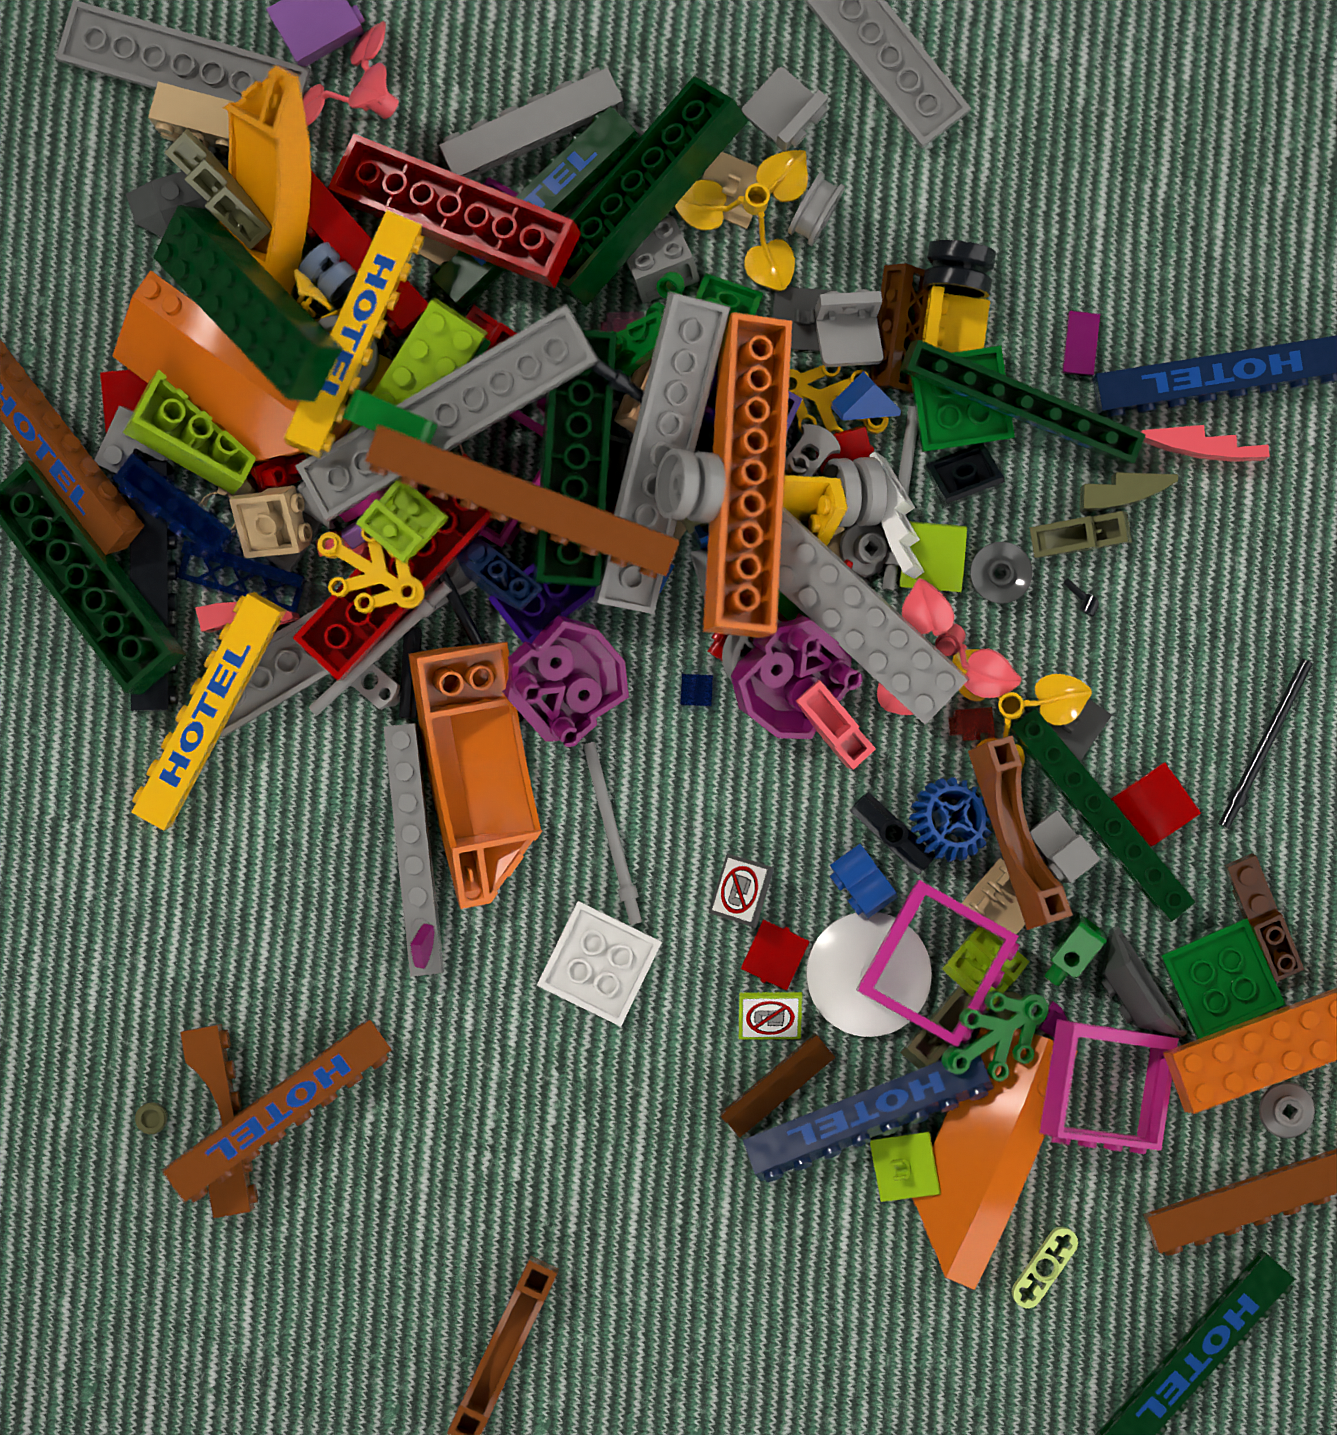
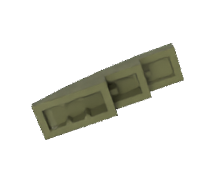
M188 129L166 149L164 153L187 174L184 180L207 201L205 207L250 250L272 230L271 225L234 177Z

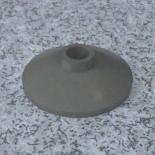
M994 542L984 546L975 555L970 568L971 582L977 593L987 601L998 604L1010 603L1019 599L1028 590L1033 575L1032 565L1027 554L1020 547L1009 542ZM997 568H1002L1005 571L1006 576L1004 579H997L994 572Z

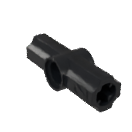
M869 791L849 810L881 843L886 845L917 875L925 870L935 858V854L932 851L930 853L925 852L926 845L924 843H916L918 838ZM891 824L897 825L901 832L899 839L894 842L888 841L885 837V830Z

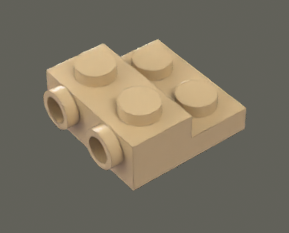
M295 485L267 488L262 493L235 495L229 499L244 558L300 553L310 545L312 528L309 523H304L302 512L305 507V501L302 494L296 492Z

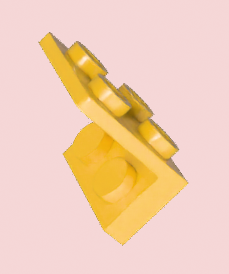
M932 286L928 294L922 341L950 353L984 348L990 301L988 299L944 293L945 287Z
M784 475L783 508L785 507L799 521H808V530L827 546L848 509L841 479Z

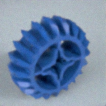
M951 777L947 782L944 778H940L935 781V784L929 783L926 785L925 791L918 792L916 797L919 801H915L911 805V808L916 813L911 814L909 819L917 822V825L911 828V832H919L921 837L916 840V843L921 844L925 842L927 844L925 847L926 853L935 850V859H941L945 855L947 862H952L956 858L959 861L967 859L968 855L971 857L976 855L978 848L981 849L986 845L984 838L989 837L992 833L987 826L992 823L990 818L986 817L988 811L982 804L984 802L983 796H976L978 787L973 786L968 790L967 780H962L958 784L956 777ZM938 797L953 798L958 803L954 806L946 801L942 803ZM955 812V814L952 816V818L954 819V821H952V823H954V824H952L951 826L947 827V826L950 824V821H949L950 816H948V815H951L952 813ZM932 817L935 820L936 828L933 825ZM948 834H953L956 837L960 836L965 841L961 843L951 842L944 837Z

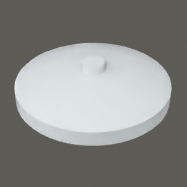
M879 912L867 919L864 913L860 915L856 913L846 915L830 924L819 935L810 951L806 978L811 999L823 1017L844 1032L863 1037L882 1036L895 1032L910 1022L856 991L896 919L893 916ZM909 926L873 989L910 1010L919 1013L929 994L932 971L929 955L922 940Z

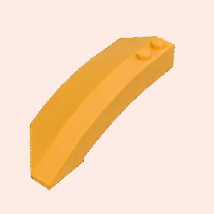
M275 65L268 71L266 79L262 82L255 81L241 93L242 98L236 103L229 102L223 107L228 111V172L255 203L271 225L272 230L250 250L221 221L220 223L291 295L292 288L296 282L294 271L299 269L309 213L311 184L310 141L299 78L294 73Z

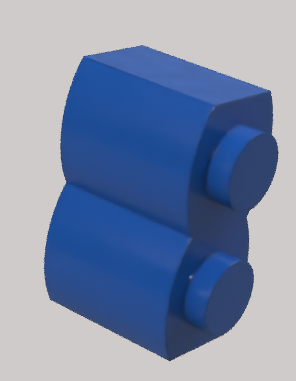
M861 844L830 865L834 872L830 875L831 880L840 891L845 888L851 895V898L847 901L857 915L864 913L867 919H869L898 898L896 891Z

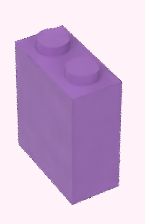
M280 0L266 8L297 65L303 67L312 64L364 34L361 23L365 20L356 5L350 7L347 0Z

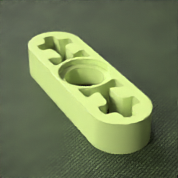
M1057 1227L1050 1232L1012 1287L1013 1299L1019 1306L1033 1308L1041 1301L1078 1247V1239L1073 1231L1067 1227ZM1068 1234L1067 1240L1070 1246L1068 1248L1062 1246L1057 1254L1062 1259L1058 1262L1053 1255L1045 1251L1050 1247L1054 1252L1058 1246V1242L1055 1240L1058 1235L1064 1237ZM1041 1259H1049L1053 1262V1271L1048 1276H1041L1036 1271V1265ZM1032 1273L1038 1281L1044 1282V1284L1040 1287L1036 1283L1031 1290L1034 1297L1032 1299L1025 1298L1022 1301L1020 1300L1022 1294L1019 1290L1021 1287L1027 1289L1033 1281L1027 1277Z

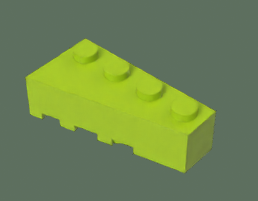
M158 369L148 383L122 433L233 495L244 483L256 457L226 430L222 431L211 421L212 417L204 410L201 412L187 399L189 396L180 388L176 389L166 380L167 376Z

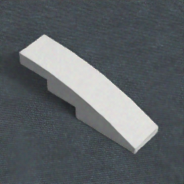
M873 452L869 456L875 457L880 461L887 481V506L881 523L889 546L902 572L915 579L924 573L923 568L910 546L920 540L906 517V514L915 507L887 459Z

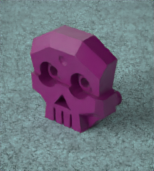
M798 613L797 617L793 620L777 622L776 633L764 638L756 637L753 640L755 647L737 663L730 677L738 708L776 738L812 739L817 730L805 716L796 700L805 690L820 680L840 703L849 689L854 690L861 685L862 675L857 670L851 668L852 657L838 645L839 642L812 620ZM777 664L776 670L771 672L772 667Z
M557 616L544 627L532 644L524 642L508 657V681L502 693L545 742L561 740L566 747H574L597 726L596 718L629 698L626 665L624 659L593 624ZM552 658H559L555 665H550ZM587 690L584 697H578L580 691ZM547 694V697H546V700H545V703H544V701H543L541 698H542V695Z

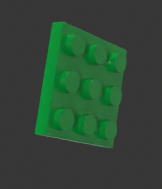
M1002 346L953 353L1006 376ZM911 376L922 452L1015 438L1012 417Z
M1247 918L1160 955L1196 1039L1254 1019L1285 1005Z

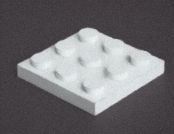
M578 901L537 986L621 1027L662 941Z

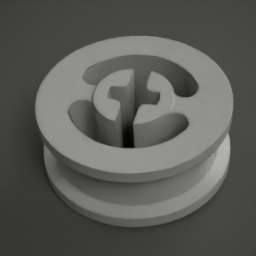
M822 172L819 173L809 188L787 231L791 235L797 232L808 239L807 244L813 246L828 223L845 189L843 184L837 187L824 180L825 174Z

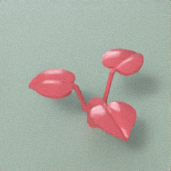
M382 21L367 30L353 47L350 58L351 63L354 66L361 64L365 73L361 81L351 92L350 97L328 90L324 91V86L321 84L311 87L304 93L302 101L307 126L319 116L327 98L348 103L353 109L362 108L366 112L370 109L383 119H388L393 115L398 107L399 100L387 90L386 67L382 63H377L369 68V60L378 54L383 44L386 22Z
M919 578L903 603L902 616L921 634H927L932 631L933 635L938 636L935 646L945 656H953L960 652L962 667L968 670L965 675L969 677L964 685L974 695L983 698H995L1014 690L1021 683L1022 678L1000 653L991 649H980L970 656L967 663L965 653L967 646L963 644L966 634L960 625L954 623V612L950 603L934 586ZM879 683L877 698L882 708L900 715H914Z

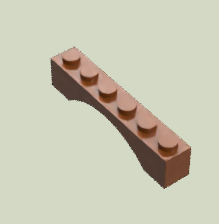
M1013 736L990 741L969 750L968 754L1027 930L1072 916L1062 884L1053 876L1043 862L1028 829L1021 795L1022 763Z
M222 1023L181 1031L185 1062L198 1073L209 1087L217 1103L223 1125L238 1114L237 1110L242 1109L239 1091L234 1092L232 1079H236L235 1065L233 1060H228L226 1048L231 1047L229 1032L227 1029L223 1030ZM243 1161L239 1162L232 1168L235 1172L233 1175L220 1184L215 1180L208 1186L213 1219L251 1212L255 1208L254 1203H258V1193L256 1185L250 1184L248 1173L253 1171L252 1161L247 1164Z
M532 1255L530 1256L455 1413L447 1434H482L521 1348L554 1283L559 1268Z

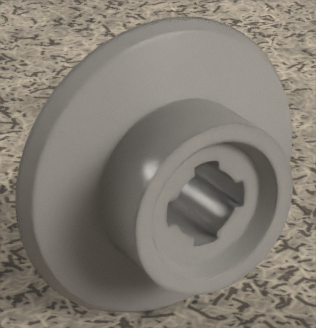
M854 523L853 526H849L841 537L839 546L840 556L843 562L846 559L853 562L851 569L858 576H871L878 573L885 566L883 565V558L886 552H888L889 543L885 532L880 526H859ZM867 544L872 548L869 553L864 549Z
M1290 1082L1278 1083L1270 1087L1262 1096L1259 1104V1116L1263 1126L1271 1134L1280 1138L1289 1139L1302 1135L1311 1126L1315 1115V1106L1311 1095L1300 1085ZM1287 1104L1295 1109L1290 1118L1282 1113Z

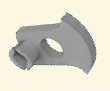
M805 424L801 426L803 437L785 460L784 471L788 476L813 477L828 456L834 453L840 454L841 451L836 437L830 431L818 425ZM807 447L813 448L817 451L818 458L809 461L805 455L801 454V451Z
M375 663L350 685L380 710L388 706H396L400 702V685ZM369 673H375L378 677V683L376 687L368 690L364 687V678ZM390 691V697L386 699V695Z

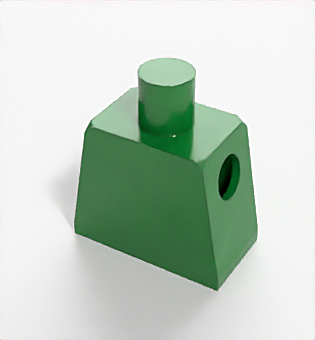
M1078 913L1051 950L1050 960L1053 964L1044 977L1058 987L1068 974L1077 978L1107 941L1104 930ZM1068 952L1077 953V956L1073 959L1065 957Z

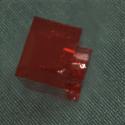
M992 707L952 711V717L947 718L949 736L962 735V741L981 740L980 734H985V739L995 738Z

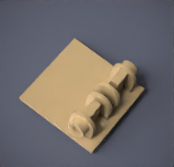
M999 857L961 904L1017 935L1025 925L1005 862Z

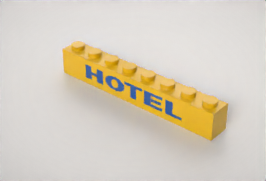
M386 210L330 334L342 348V351L316 401L299 402L285 433V444L321 459L324 451L330 452L336 435L332 434L336 423L342 424L344 421L342 416L347 407L345 403L349 394L352 395L354 388H359L362 378L358 377L362 365L368 367L374 354V349H371V345L375 337L381 338L387 321L383 320L388 309L393 311L400 295V293L396 292L400 281L406 282L411 272L412 265L409 264L413 253L419 254L425 237L421 235V224Z
M255 592L248 593L246 597L242 595L233 609V612L237 613L231 624L227 623L219 635V640L222 642L218 650H213L207 657L204 664L207 670L202 679L197 678L190 690V694L193 697L188 706L183 705L175 719L178 725L174 733L169 732L163 740L161 748L164 751L160 759H155L150 765L146 774L150 778L145 787L140 786L132 800L135 806L131 813L163 831L172 827L287 611L286 609Z

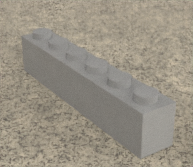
M608 67L603 70L594 68L583 75L584 78L577 82L566 81L555 88V92L546 96L543 93L535 95L527 101V105L518 109L515 106L507 108L499 114V118L490 122L487 119L481 120L471 126L472 130L462 135L460 132H456L443 139L444 143L440 144L439 147L450 172L468 179L474 178L591 124L593 118L599 112L607 110L610 106L616 111L623 109V99Z

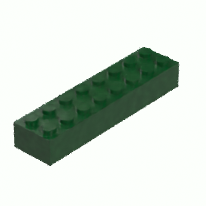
M692 77L569 218L574 220L581 235L556 285L558 288L585 307L588 306L749 121L734 99L698 77Z
M178 205L153 258L286 399L315 402L342 348L207 209Z
M581 329L596 357L614 369L617 332ZM589 367L546 393L540 486L605 511L613 388L607 384L608 380ZM539 529L536 534L533 576L535 582L595 588L600 586L602 552L599 551L597 556H593L579 550L581 544L569 540L567 545L549 539L550 532Z
M26 460L0 484V526L125 693L142 695L182 660L186 653L111 554L105 555L34 462Z

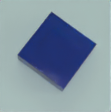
M682 674L680 705L711 707L713 675Z

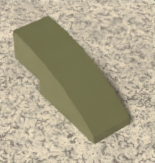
M1116 472L1111 476V484H1083L1080 487V512L1105 511L1141 502L1178 481V474Z
M1125 511L1029 527L1034 558L1132 543L1128 514Z
M958 986L928 1020L953 1033L960 1021L961 1012L967 1008L972 996L961 986ZM920 1028L900 1053L916 1068L921 1069L936 1063L951 1044Z

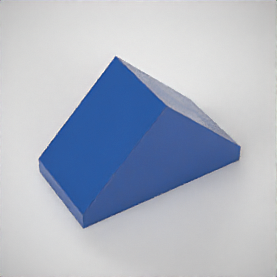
M864 371L832 401L831 408L842 421L900 416L901 414L900 408Z

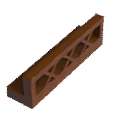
M907 263L884 265L881 284L882 304L877 315L883 359L880 364L870 365L869 377L880 389L891 388L905 393H913L911 376L906 374L905 384L900 383L899 370L906 355L904 339L908 336L910 342L918 339L922 341L929 291L922 287L925 270ZM913 275L920 277L919 288L916 292L912 286ZM911 306L915 312L913 322H910L908 317V310Z
M814 1033L720 1112L721 1118L725 1123L729 1124L739 1138L742 1137L836 1057Z

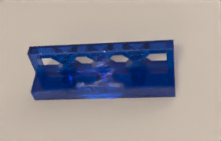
M184 540L181 550L184 553V557L177 578L238 597L242 595L246 597L250 592L244 582L257 576L263 579L268 588L259 595L264 597L271 594L273 600H270L271 602L286 610L297 613L307 582V578ZM192 557L203 560L209 570L199 577L186 574ZM209 562L218 564L219 566L212 569ZM226 567L233 569L238 578V581L228 586L221 585L215 575L216 572ZM239 571L249 575L242 578ZM212 576L214 582L205 580V578ZM268 580L273 581V582H276V583H279V584H277V585L271 587V585H270V583H269ZM241 584L244 591L234 589V587ZM285 585L296 588L292 605L280 603L274 591Z

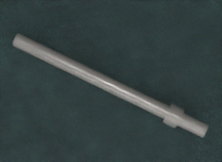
M909 406L898 476V480L907 495L909 493L918 432L915 406ZM888 545V552H886L883 558L885 572L882 589L894 591L897 569L900 566Z
M443 581L427 597L424 596L422 602L388 632L344 680L336 681L309 706L311 712L318 716L424 616L428 618L436 610L435 606L452 591V588Z
M595 742L583 744L621 888L618 889L620 901H624L630 925L642 922L636 900L639 897L636 885H632Z

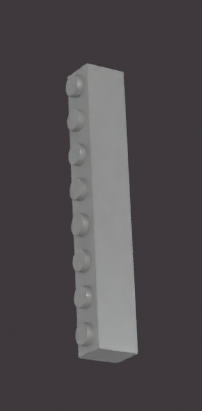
M412 723L385 726L384 735L410 977L439 974L444 972L418 725ZM426 923L434 925V943L428 964L425 969L414 967L410 943L420 927Z

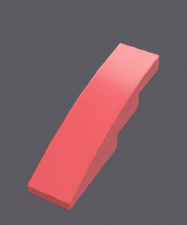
M1204 425L1141 431V433L1146 434L1143 443L1195 458L1234 462L1264 461L1270 457L1268 444L1237 447L1236 435L1205 437Z

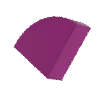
M424 923L410 943L414 967L425 969L428 964L434 943V925Z
M1051 1001L1048 1006L1047 1017L1037 1028L1055 1037L1057 1020L1068 1021L1063 1009L1057 1003Z

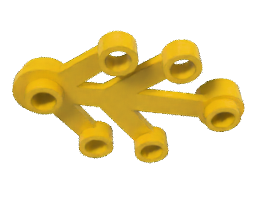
M824 365L804 373L790 369L789 379L795 380L797 386L794 389H789V391L802 398V402L796 412L799 431L803 433L801 422L805 419H809L813 425H817L816 419L808 414L803 397L815 402L825 429L830 432L844 431L838 427L831 410L832 401L854 381L856 375H860L864 370H856L851 377L819 390L808 384L825 376L828 378L836 377L840 372L841 366H837V371L834 373L827 372ZM881 417L882 423L876 426L871 423V418L857 419L863 422L867 431L871 434L882 433L889 422L888 417Z
M363 529L361 530V535L368 542L372 562L345 547V542L340 535L334 532H326L320 536L317 546L322 555L330 559L339 557L365 573L364 575L349 579L333 578L328 585L332 595L344 597L348 592L378 584H383L391 589L374 596L366 593L359 594L355 598L354 604L356 609L362 613H370L374 608L393 603L409 609L418 606L422 602L424 587L418 579L411 576L408 561L404 564L388 551L389 555L395 558L398 578L388 573L382 545L374 538L369 539L367 532ZM328 539H333V548L326 550L325 542ZM338 582H342L344 585L343 590L336 593L335 585ZM406 587H411L412 595L405 598L403 590ZM364 598H368L370 601L366 609H362L360 606L361 600Z

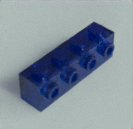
M131 453L112 478L120 484L118 489L132 500L135 496L145 503L143 506L144 510L157 519L162 516L170 523L168 528L181 538L185 535L195 542L193 547L206 557L210 554L212 556H220L238 532L137 454Z

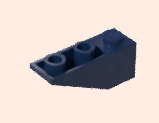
M479 536L456 557L467 578L486 593L520 611L543 590L542 586Z

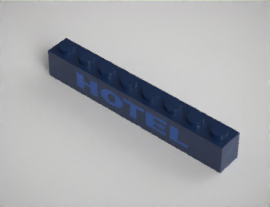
M1337 335L1097 373L1092 378L1098 415L1107 414V418H1116L1126 415V410L1137 409L1138 413L1155 411L1157 405L1168 404V408L1171 409L1186 406V401L1198 399L1199 404L1217 401V396L1229 394V399L1248 396L1247 391L1259 389L1260 394L1278 391V386L1290 384V389H1298L1309 386L1308 381L1320 380L1321 384L1337 382Z
M980 1055L970 1061L969 1068L962 1074H954L946 1070L941 1060L743 1140L757 1178L760 1181L772 1182L783 1177V1173L791 1169L803 1170L813 1164L812 1161L821 1157L829 1159L838 1156L842 1152L841 1149L851 1145L853 1147L863 1146L871 1141V1137L881 1133L883 1135L893 1134L900 1130L901 1125L912 1122L917 1124L923 1122L930 1117L929 1114L936 1111H951L959 1106V1102L966 1099H981L988 1095L989 1090L994 1088ZM962 1057L957 1059L956 1067L961 1064Z

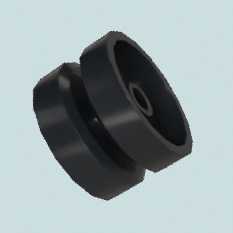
M959 240L931 241L928 245L926 260L933 267L925 270L922 287L930 291L932 286L945 287L944 293L977 299L988 298L992 279L985 273L993 270L996 251L985 245Z

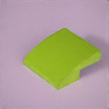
M398 478L380 500H374L356 524L405 564L435 535L448 520L449 516L414 487L399 482L400 478Z
M909 521L920 539L910 548L923 568L924 573L914 579L900 570L899 587L913 588L916 581L921 578L937 590L961 592L967 526Z
M978 925L942 967V970L973 997L1003 941L995 934ZM1019 951L1016 952L1011 961L1006 959L1000 969L1004 972L1003 978L997 988L991 987L988 993L997 991L1003 994L1016 981L1030 961ZM998 996L993 999V1006L999 1000Z

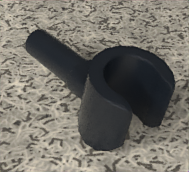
M1067 578L1063 584L1079 599L1083 600L1078 609L1093 617L1099 608L1098 599L1090 594H1086Z

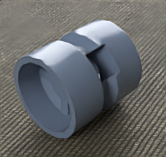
M328 242L317 246L306 256L299 266V271L307 276L313 284L318 283L317 288L332 303L340 299L351 289L358 273L346 261L340 262V255Z

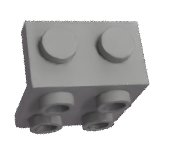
M780 67L743 106L742 112L748 120L786 152L792 145L796 147L807 135L805 130L812 122L817 124L828 111L826 109L828 97L820 90L814 95L785 68Z
M866 289L851 293L830 291L819 295L814 319L821 361L824 366L872 365L882 362L883 351L877 322V315L882 304L881 291H869Z

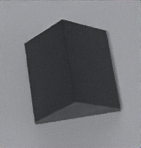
M984 443L976 444L926 464L942 509L999 488L1005 482L1004 476Z

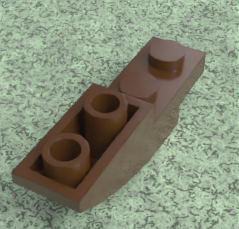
M1251 853L1224 865L1234 890L1232 892L1243 918L1248 919L1275 982L1304 970L1284 917L1277 909L1257 856Z

